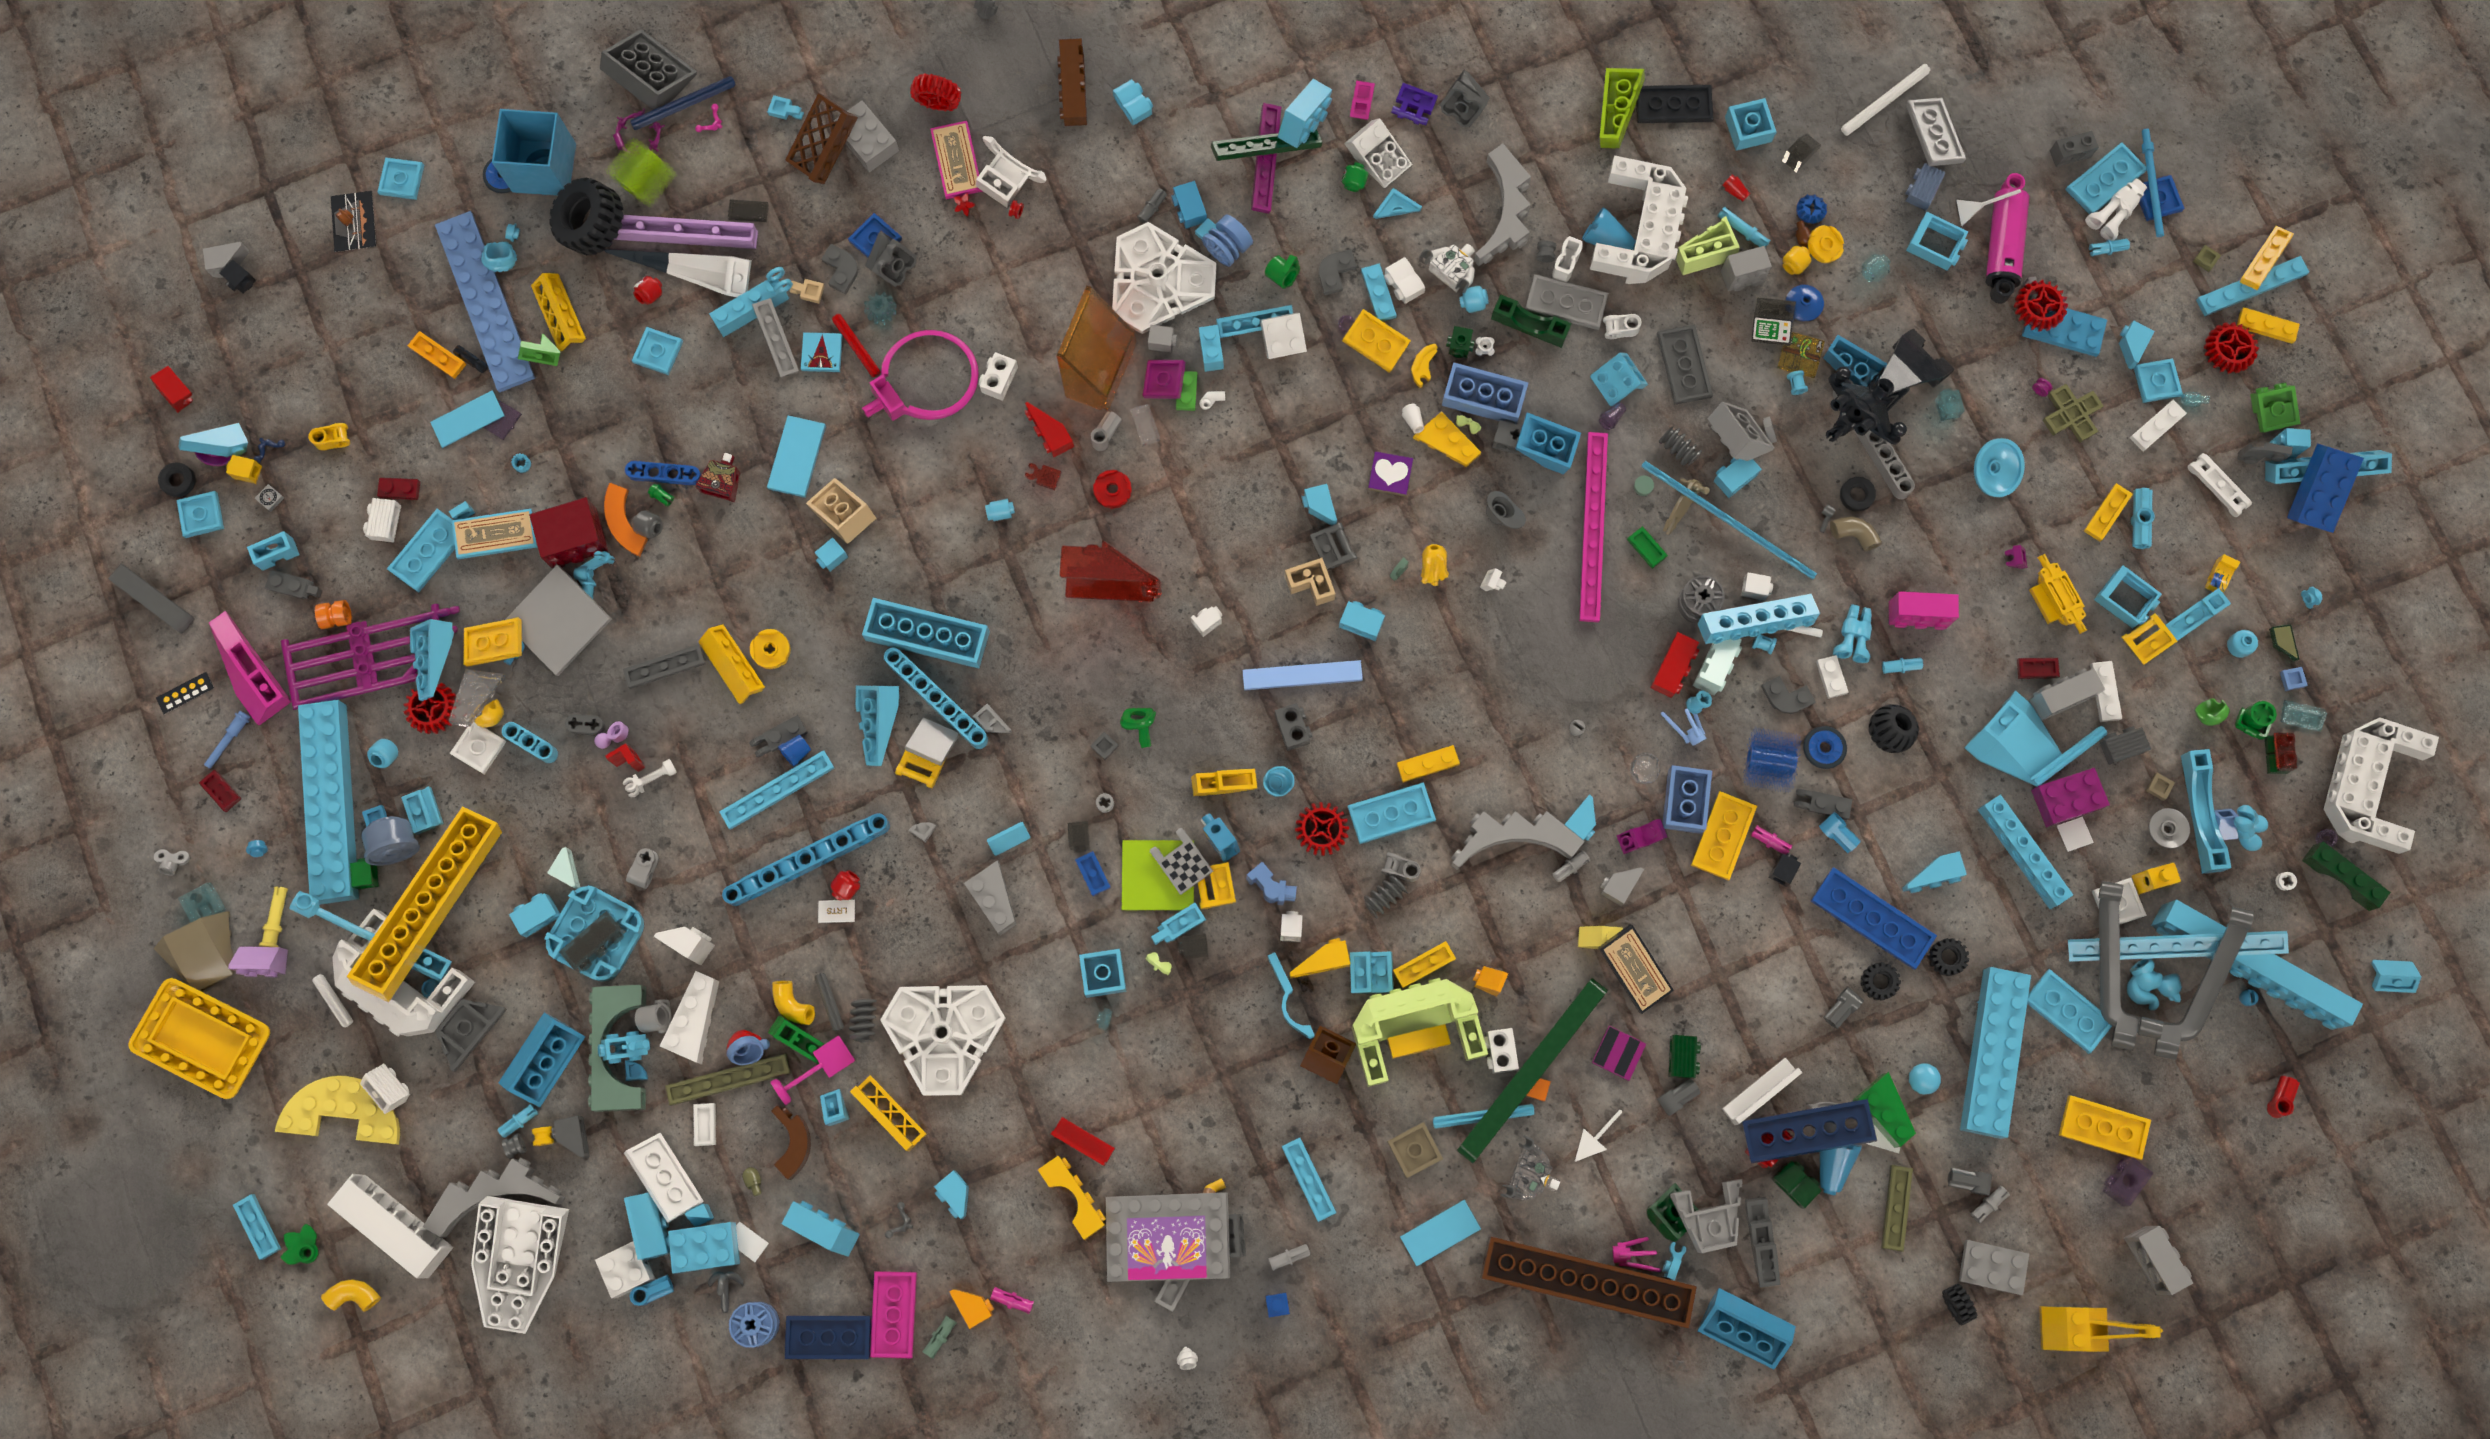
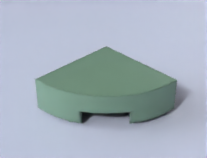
M1403 557L1390 574V578L1394 581L1397 580L1408 568L1409 561Z

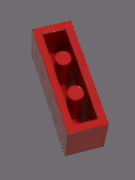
M1677 632L1650 688L1670 698L1675 693L1679 694L1683 687L1681 680L1683 676H1688L1692 666H1689L1691 659H1696L1700 651L1697 648L1699 642Z

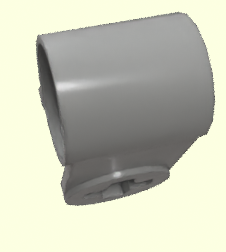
M647 848L641 849L637 853L633 865L627 874L626 881L647 889L659 861L658 854ZM645 855L651 857V860L646 861L644 859Z
M1393 853L1386 854L1387 861L1384 869H1381V873L1408 882H1415L1419 879L1421 868L1417 862ZM1409 867H1414L1417 870V874L1409 876L1406 870Z

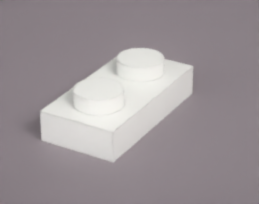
M1837 655L1817 660L1816 664L1827 698L1830 699L1847 694L1848 689Z

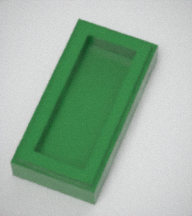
M1643 526L1627 538V541L1652 569L1668 556Z

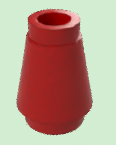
M1733 174L1722 185L1726 192L1742 202L1751 194L1739 177H1735Z

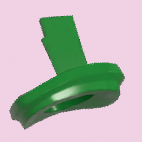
M1152 708L1126 709L1120 720L1121 727L1127 730L1138 729L1141 748L1151 747L1149 726L1153 724L1156 712ZM1132 715L1145 716L1139 720L1131 718Z

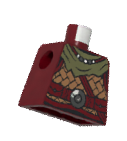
M724 453L721 462L710 460L695 486L698 491L735 503L740 477L737 467L732 466L735 457Z

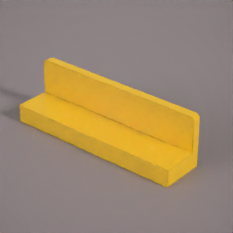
M724 624L708 628L700 638L699 644L737 702L742 704L750 695L762 692L765 686Z

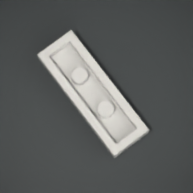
M2172 400L2135 432L2130 439L2144 452L2187 413Z
M2112 661L2090 664V668L2095 669L2105 688L2103 692L2095 696L2100 722L2121 720L2122 714Z

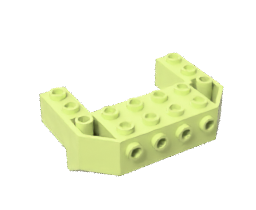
M1437 978L1428 981L1429 984L1421 986V983L1410 985L1409 989L1403 991L1399 988L1389 991L1390 994L1382 996L1380 993L1369 996L1370 999L1366 1001L1352 1025L1367 1087L1389 1081L1379 1046V1041L1387 1040L1389 1037L1456 1022L1466 1061L1487 1056L1488 1051L1477 1016L1479 1012L1472 993L1447 979L1441 980Z

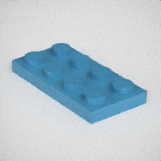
M2067 308L2064 320L2058 323L2055 328L2051 327L2048 331L2043 329L2040 332L2037 327L2031 330V325L2029 324L2023 328V337L2097 357L2100 353L2107 319ZM2054 311L2046 313L2045 317L2053 316Z

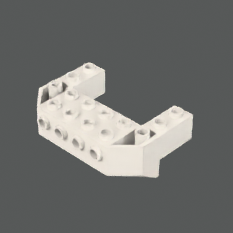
M1614 156L1608 183L1644 190L1642 197L1644 204L1635 249L1629 250L1596 243L1590 270L1626 277V284L1646 283L1666 271L1671 261L1676 259L1678 249L1675 248V243L1679 242L1681 231L1678 228L1679 225L1683 224L1685 215L1682 213V208L1686 207L1688 196H1685L1686 187L1671 167Z
M2377 718L2343 735L2323 809L2337 834L2350 843L2362 841L2398 854L2409 851L2415 833L2414 830L2375 818L2392 751L2425 760L2435 755L2439 737L2383 718Z
M373 908L359 927L376 934L387 918V915ZM353 933L348 941L342 939L339 941L332 957L335 986L343 992L342 995L351 1001L357 1002V1006L367 1013L370 1012L374 1015L373 1018L382 1025L386 1024L389 1027V1031L398 1037L400 1035L414 1036L435 1032L475 983L460 970L451 968L428 999L403 980L388 1003L353 986L347 978V975L370 941Z

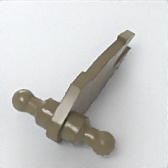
M1682 478L1679 480L1680 484L1686 486V488L1697 495L1700 492L1703 494L1710 492L1708 487H1703L1696 479L1687 481ZM1683 494L1678 499L1663 528L1667 535L1672 533L1692 502L1694 503V501Z

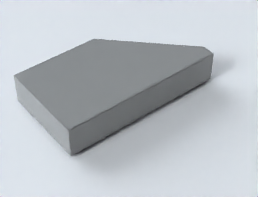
M988 704L972 716L985 732H1012Z

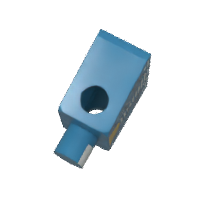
M1207 814L1201 819L1205 826L1203 831L1206 838L1223 862H1226L1240 852L1237 840L1220 817L1214 819L1211 814Z

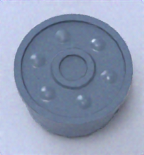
M390 816L371 822L361 833L365 848V862L370 865L380 866L398 863L412 857L420 849L419 843L414 837L411 823L404 818Z

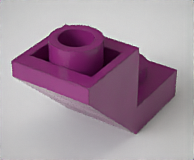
M1661 819L1617 835L1623 854L1668 838Z

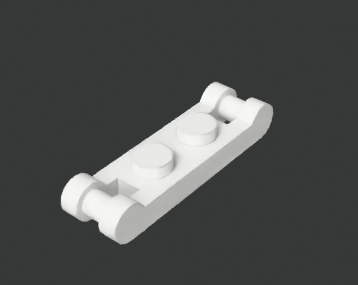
M2202 453L2196 462H2192L2187 466L2188 470L2195 474L2229 509V513L2232 516L2238 517L2242 514L2243 509H2247L2252 505L2251 500L2208 455ZM2205 466L2208 470L2204 471L2201 467ZM2235 498L2238 500V504L2233 501Z

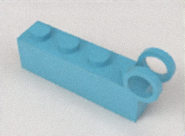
M782 267L772 269L766 275V281L709 313L723 337L757 318L752 304L771 298L775 308L789 299L786 292L792 287L793 283L790 279L779 281L785 274Z

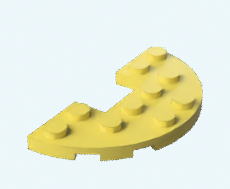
M349 1076L322 1078L299 1090L283 1108L275 1128V1132L318 1136L322 1116L359 1119L356 1140L399 1145L400 1140L399 1120L396 1118L394 1110L384 1114L371 1096L368 1095V1092L361 1086L360 1082L362 1079Z

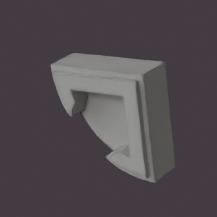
M1770 416L1763 418L1767 438L1771 443L1777 442Z
M930 822L913 825L908 831L926 843L937 826Z

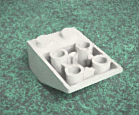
M1380 118L1371 120L1344 143L1353 157L1365 166V170L1383 188H1386L1413 165Z

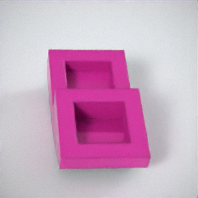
M1356 80L1350 112L1351 118L1369 119L1375 83Z

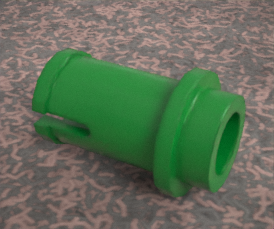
M653 484L648 490L650 498L657 499L666 507L671 505V502L668 500L672 502L674 500V496L661 489L660 485Z

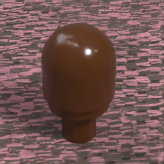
M1799 221L1796 223L1798 228L1796 231L1797 242L1801 247H1808L1811 230L1805 227L1804 221Z

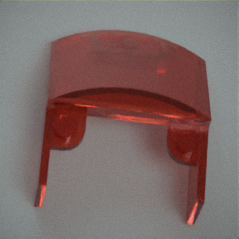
M1102 540V548L1094 544H1089L1087 547H1061L1060 577L1066 578V598L1153 602L1154 598L1158 599L1162 594V582L1157 577L1104 540Z

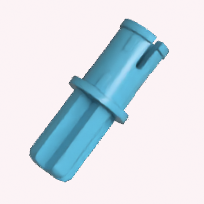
M2128 239L2107 240L2103 243L2090 244L2089 251L2092 250L2090 255L2106 253L2112 255V252L2128 250L2130 248V241Z
M1900 658V660L1882 661V671L1884 674L1893 672L1905 673V671L1923 668L1922 658Z
M529 1104L517 1115L513 1114L510 1120L497 1129L499 1134L506 1138L519 1127L523 1128V1124L538 1115L537 1110L533 1109L534 1106L532 1104Z

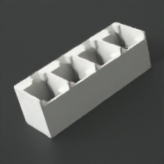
M352 1174L327 1204L416 1278H429L453 1249V1246L442 1237L423 1228L425 1223L366 1175Z

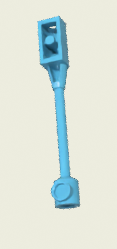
M299 891L289 907L290 910L307 918L317 915L368 941H371L375 934L320 908L319 900L308 893ZM424 949L412 969L441 982L448 973L452 961Z

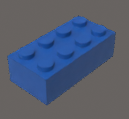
M2317 443L2287 518L2333 533L2364 458Z

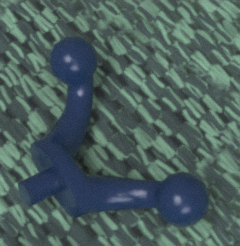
M260 438L261 444L258 445L260 455L255 456L253 460L260 463L265 455V446L284 447L285 441L279 440L277 443H274L270 439L264 441L263 438Z

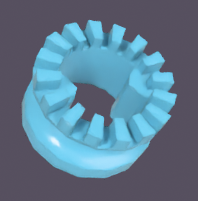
M516 454L511 459L512 466L517 472H527L531 467L530 459L524 454ZM524 459L526 460V461H525V462H526L525 465H523V466L520 465L519 467H517V462H518L519 460H520V461H524Z

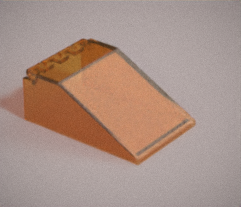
M1087 285L1058 351L1057 360L1065 397L1102 410V408L1108 410L1135 349L1136 335L1135 331L1092 287Z

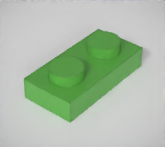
M1184 371L1181 398L1176 399V410L1195 411L1197 372Z

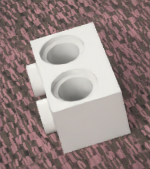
M995 352L993 358L990 357L987 362L986 368L988 369L985 375H981L979 385L982 393L1003 401L1018 369L1016 360ZM999 365L1006 366L1003 370L996 369ZM991 382L998 383L995 387L989 386Z
M1513 1029L1488 1031L1486 1037H1484L1486 1048L1489 1049L1490 1057H1487L1488 1069H1492L1493 1074L1518 1070ZM1495 1036H1501L1504 1039L1503 1046H1496L1493 1039ZM1498 1056H1504L1507 1059L1505 1067L1497 1064Z

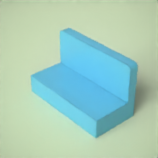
M2372 960L2371 964L2376 971L2372 984L2375 991L2416 993L2421 975L2413 962Z

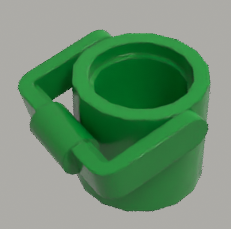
M1280 255L1275 256L1268 263L1265 269V276L1282 289L1292 286L1300 271L1298 258L1289 255L1288 259L1285 260Z
M2258 701L2247 708L2242 707L2236 719L2235 727L2254 738L2263 740L2268 736L2271 725L2276 720V709L2271 703L2266 701ZM2265 728L2263 733L2258 731Z

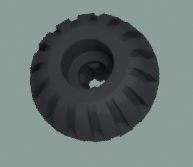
M1889 704L1875 711L1869 722V734L1878 748L1889 753H1900L1911 748L1916 742L1919 726L1915 716L1911 714L1912 712L1901 705Z

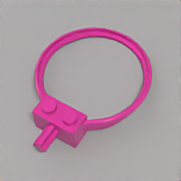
M924 330L905 336L894 344L885 355L882 362L881 376L869 382L871 392L876 399L862 407L864 414L870 417L884 409L890 419L894 421L904 414L923 420H936L957 413L971 400L977 388L979 372L974 354L962 340L947 332ZM925 335L941 336L955 343L966 354L971 365V382L965 395L953 406L935 411L924 410L911 405L907 408L888 380L886 381L885 377L889 376V366L894 354L903 344L913 338Z

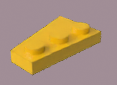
M1442 411L1424 426L1422 432L1416 433L1413 436V439L1446 454L1447 457L1465 467L1481 455V451Z

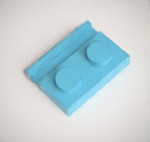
M428 786L423 790H418L401 797L414 834L417 835L435 828V826L444 824L431 787Z

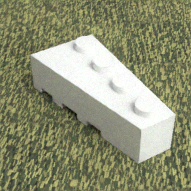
M695 971L660 1047L702 1064L719 981Z

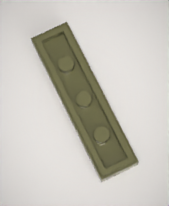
M1896 1165L1890 1166L1881 1245L1883 1249L1904 1252L1913 1168Z

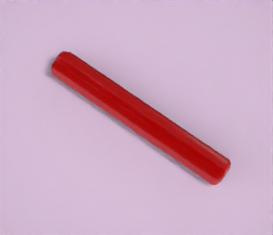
M836 314L833 316V323L873 378L877 377L881 373L880 369L842 315Z

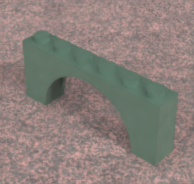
M646 986L592 987V992L589 995V1002L592 1005V1013L589 1014V1023L592 1025V1033L589 1034V1044L592 1045V1054H589V1065L592 1066V1074L588 1078L589 1086L591 1087V1095L588 1098L589 1107H591V1111L595 1112L646 1110V1089L630 1087L622 1083L610 1070L607 1060L603 1061V1057L598 1055V1045L601 1044V1040L606 1039V1035L609 1034L617 1020L634 1009L646 1006Z

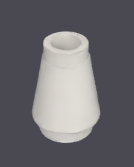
M1416 404L1406 405L1402 409V417L1414 433L1422 432L1424 426L1420 408Z

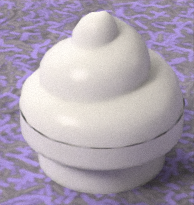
M1185 1346L1177 1357V1364L1180 1365L1182 1370H1190L1197 1366L1198 1357L1196 1353Z

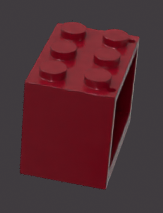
M587 497L529 514L540 557L551 568H554L556 565L563 568L565 564L572 562L580 563L585 558L597 556L594 554L596 551L608 552L597 508Z

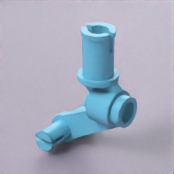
M596 551L594 554L597 556L574 569V578L579 580L582 589L592 599L594 587H596V583L592 579L594 576L593 570L603 564L614 563V560L611 559L615 558L605 551Z

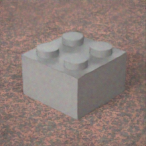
M1765 246L1727 256L1721 269V274L1728 291H1740L1746 286H1758L1765 281L1772 267Z

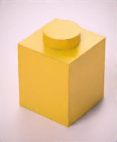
M232 455L231 460L227 463L226 473L233 479L256 484L262 466L255 460Z

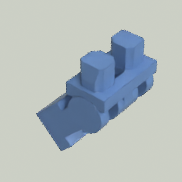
M1263 862L1247 874L1246 880L1250 885L1256 883L1259 886L1267 902H1277V905H1283L1284 901L1295 902L1297 886H1286V881L1282 880L1279 883L1273 881L1272 872Z

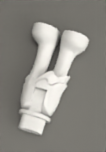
M2134 179L2132 183H2128L2116 192L2104 209L2100 212L2089 214L2085 219L2086 224L2090 228L2097 230L2115 210L2116 215L2100 231L2101 236L2106 241H2114L2118 236L2119 225L2123 220H2127L2131 216L2132 211L2144 196L2143 192L2147 189V186L2139 179Z

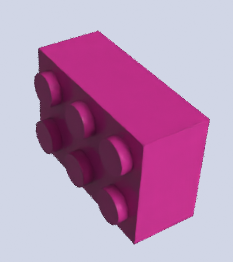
M1898 592L1889 601V625H1895L1896 628L1915 626L1916 629L1934 627L1936 630H1945L1959 618V594Z

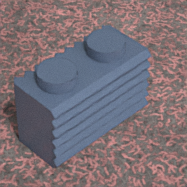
M1924 163L1921 169L1917 168L1913 176L1915 182L1910 184L1905 194L1908 197L1905 202L1927 211L1945 172L1931 167L1927 163Z

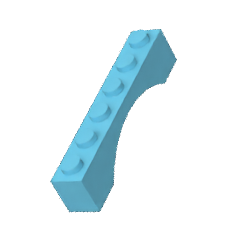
M2210 749L2189 751L2181 755L2202 874L2222 872L2230 869L2231 863L2228 847L2221 836L2214 812L2212 798L2213 765Z

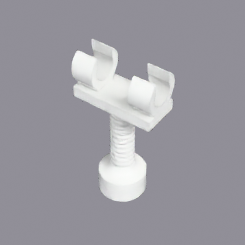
M668 759L662 762L663 766L641 779H638L636 774L633 775V778H626L623 781V785H626L625 790L627 792L635 791L628 794V796L636 797L639 792L643 793L644 785L664 774L669 776L676 774V769L671 760Z

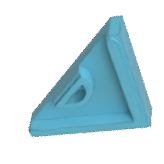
M1393 188L1374 213L1373 218L1378 219L1419 212L1422 206Z

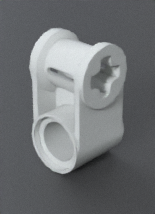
M1636 314L1609 315L1603 318V322L1606 325V339L1634 337L1638 334L1641 327V318ZM1634 323L1636 327L1630 328L1627 324Z

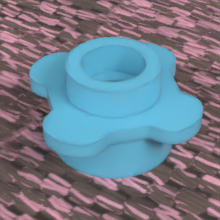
M2309 587L2307 591L2303 590L2301 592L2303 601L2309 609L2313 608V605H2319L2322 601L2321 592L2314 587Z

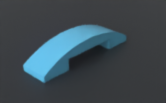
M2218 588L2167 623L2166 627L2178 641L2231 603Z

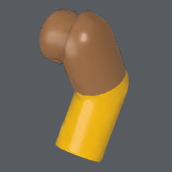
M1222 1178L1206 1185L1203 1193H1216L1226 1188Z

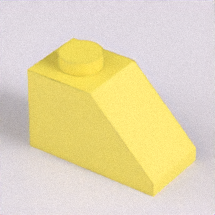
M1609 926L1579 927L1578 947L1598 949L1599 946L1615 936L1623 928Z

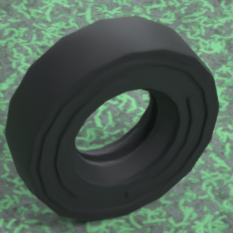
M179 462L166 465L158 475L160 489L172 497H183L189 494L196 483L193 470L186 464ZM176 473L182 474L184 477L183 483L176 487L170 484L171 477Z
M1856 476L1848 479L1840 490L1842 504L1851 511L1860 512L1867 510L1876 498L1874 485L1864 477ZM1853 488H1861L1865 492V498L1861 501L1854 500L1851 497V490Z

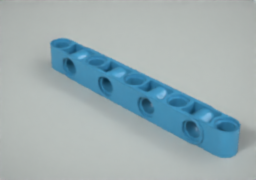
M880 813L857 821L727 886L723 890L722 897L725 902L732 906H738L755 899L871 842L873 839L888 832L890 823ZM884 820L883 827L875 828L876 821ZM843 837H847V844L845 846H839V840ZM810 855V863L803 864V857ZM774 873V880L769 883L766 882V876ZM737 891V898L730 901V893Z

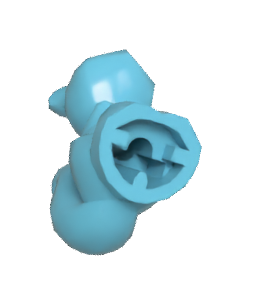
M2142 959L2130 969L2132 978L2127 984V994L2133 1002L2140 1005L2149 1004V1010H2156L2159 1007V1000L2150 992L2154 989H2158L2170 1001H2181L2179 992L2182 986L2178 974L2163 976L2161 973L2155 972L2153 970L2155 963L2152 959Z

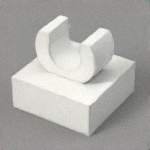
M1496 568L1488 570L1480 588L1485 591L1503 589L1506 582L1500 579L1502 572Z

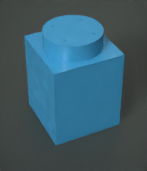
M500 109L492 164L513 193L557 195L560 190L564 189L567 183H571L576 142L559 114L554 112Z

